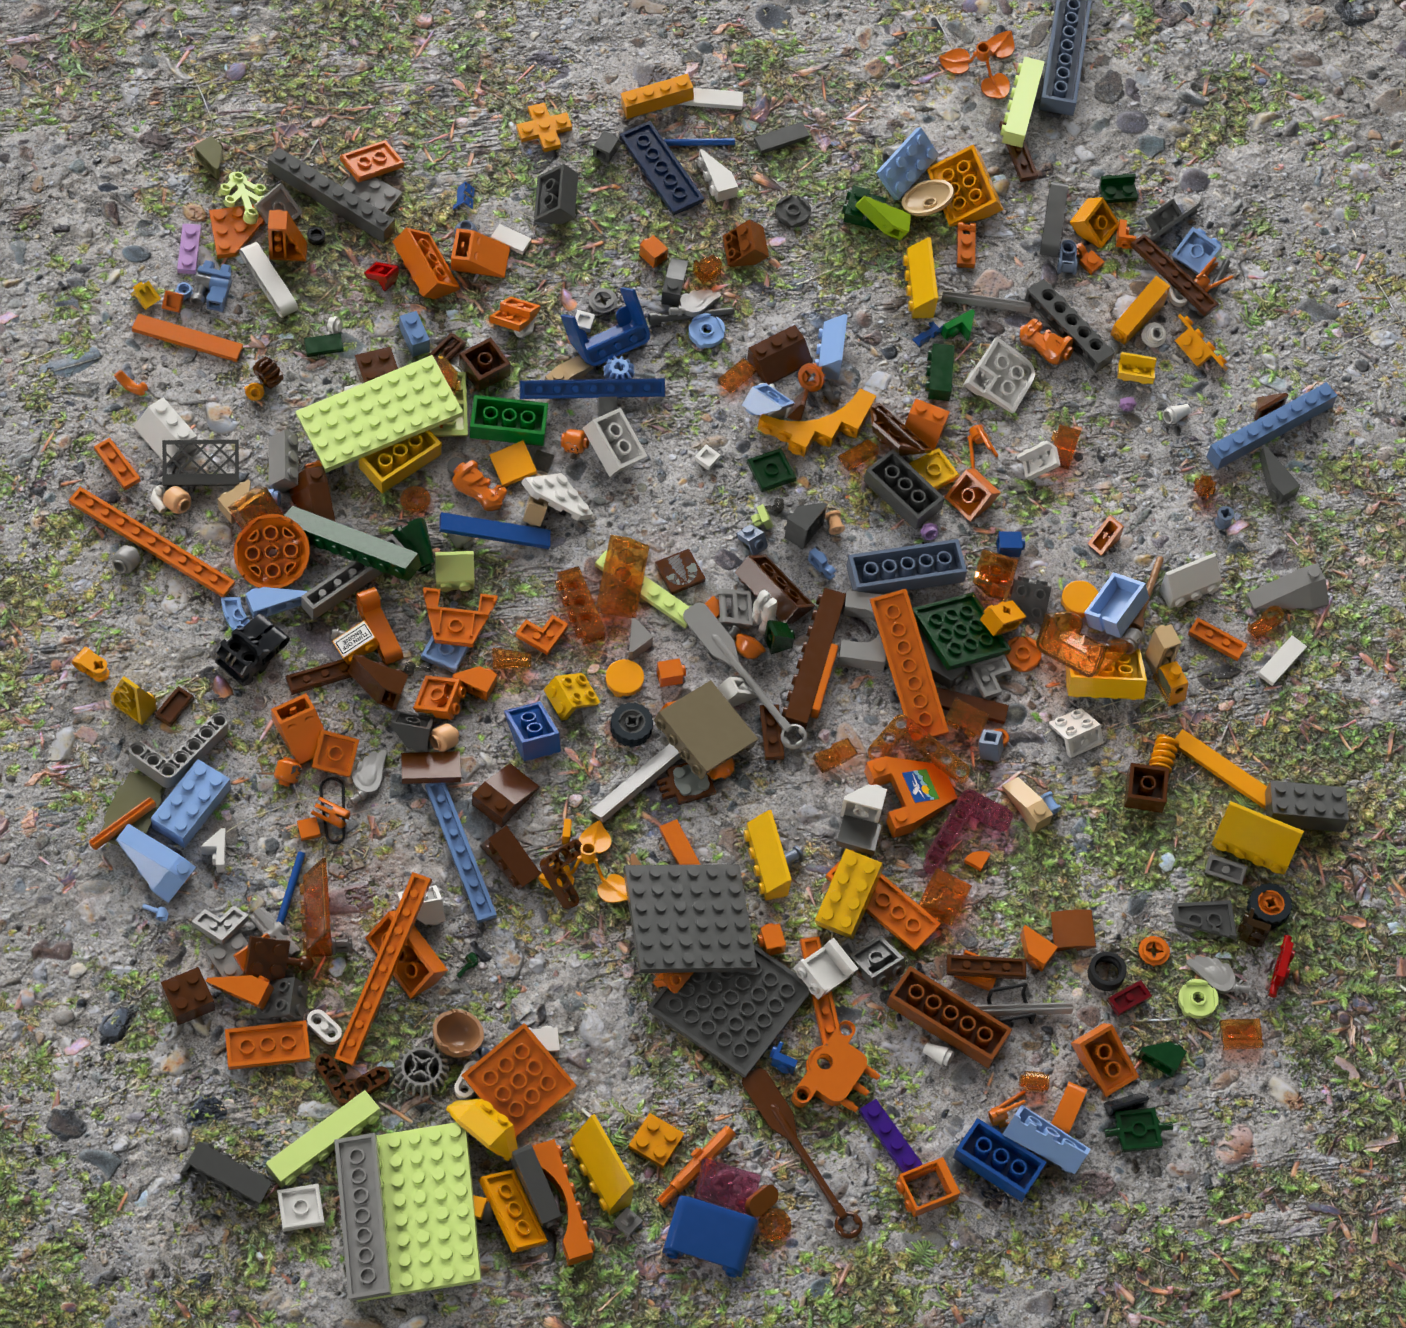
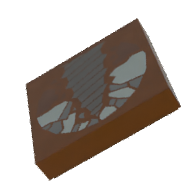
M690 549L655 562L659 574L672 595L701 584L706 580Z

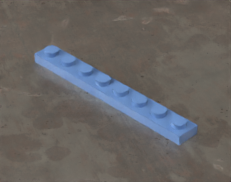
M446 783L425 784V789L477 923L497 918L496 911Z

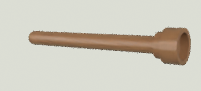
M1162 556L1156 558L1146 586L1149 599L1164 561ZM1149 599L1128 628L1143 630L1145 624L1143 616Z

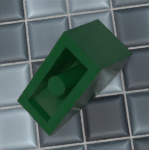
M775 620L767 621L764 640L771 655L793 647L795 634L792 629H789L787 623Z
M1168 1041L1142 1047L1137 1058L1173 1078L1187 1051L1181 1045Z

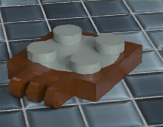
M688 763L669 767L666 770L668 777L657 781V785L662 786L659 790L660 793H664L662 794L663 800L676 797L678 805L716 794L711 777L706 774L704 779L701 780L693 773Z

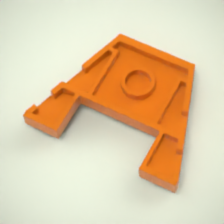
M423 587V596L434 643L473 647L497 603L498 596L480 594L478 611L439 607L441 589Z

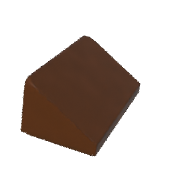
M805 389L793 400L795 404L789 409L788 419L796 421L802 419L809 393L808 389Z

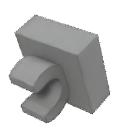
M627 1207L615 1219L613 1224L629 1238L643 1223V1220Z

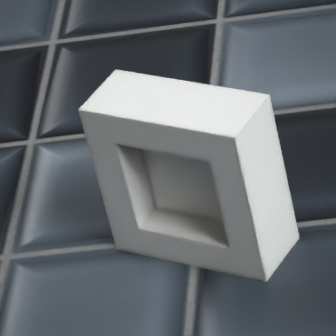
M577 310L575 318L579 328L590 333L595 320V314Z
M705 445L695 456L694 461L710 470L720 459L721 454Z

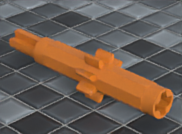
M726 1125L703 1149L696 1148L690 1154L693 1157L692 1160L669 1183V1186L656 1199L657 1202L665 1208L704 1170L709 1172L715 1166L713 1160L736 1137V1133Z

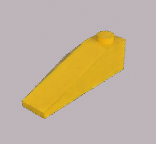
M125 676L121 678L117 687L110 695L111 703L141 725L157 709L156 698Z

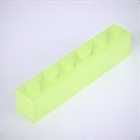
M1024 57L1023 63H1019L1017 73L1020 75L1015 76L1013 85L1016 88H1012L1010 98H1013V100H1009L1007 110L1010 112H1006L1004 123L1007 124L1002 125L1000 135H1003L1002 143L1023 147L1044 61Z
M364 1090L267 1161L266 1170L281 1188L285 1185L293 1184L297 1176L301 1173L309 1172L319 1160L324 1161L330 1155V1152L335 1149V1139L358 1136L366 1125L374 1124L379 1119L380 1107Z

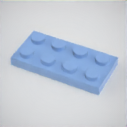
M919 127L912 132L878 169L876 174L892 198L899 200L936 160L939 153L923 129Z

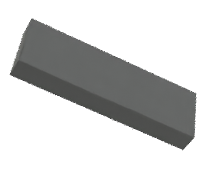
M799 122L754 137V142L759 152L764 154L809 139L810 135L803 122Z

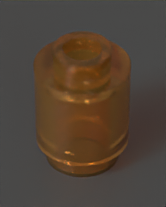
M1024 1071L1023 1075L1020 1074L1019 1086L1023 1088V1091L1043 1092L1049 1089V1074L1037 1071Z

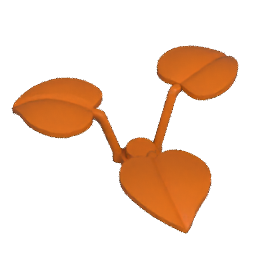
M1012 31L999 33L991 37L987 42L978 43L971 59L968 51L962 48H955L939 56V61L947 71L953 74L967 72L969 70L968 63H972L975 57L982 62H986L989 78H985L982 81L981 90L987 97L1003 99L1010 91L1009 79L1002 73L992 75L989 58L995 55L997 58L1004 59L1013 54L1015 44Z

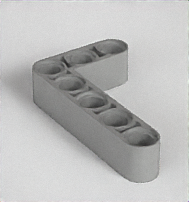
M222 712L213 714L168 759L142 742H133L129 746V761L131 765L161 786L172 788L185 776L197 759L202 760L227 735L228 716Z

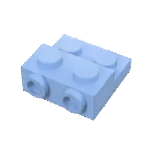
M1192 227L1173 252L1172 258L1196 274H1199L1214 257H1218L1222 251V246L1217 239H1211L1206 236V232L1202 229Z

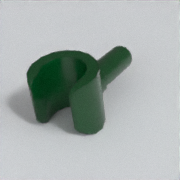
M474 952L469 953L465 957L467 964L456 975L459 979L468 969L478 965V958Z

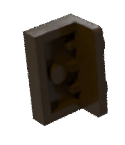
M1251 908L1248 914H1244L1237 931L1241 933L1239 940L1253 947H1262L1270 932L1271 925L1252 919L1255 909Z

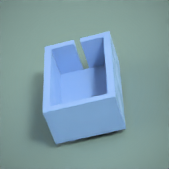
M1113 572L1084 612L1088 627L1101 632L1105 630L1107 634L1121 638L1149 599L1146 583Z

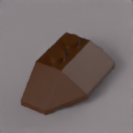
M874 403L870 406L873 433L877 436L879 442L891 448L890 451L893 449L900 456L932 452V448L882 404Z

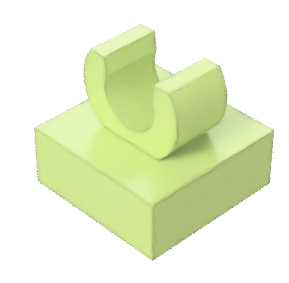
M763 504L757 506L759 514L751 516L755 527H760L763 524L767 530L774 527Z

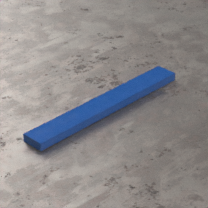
M665 378L519 381L520 399L665 397Z

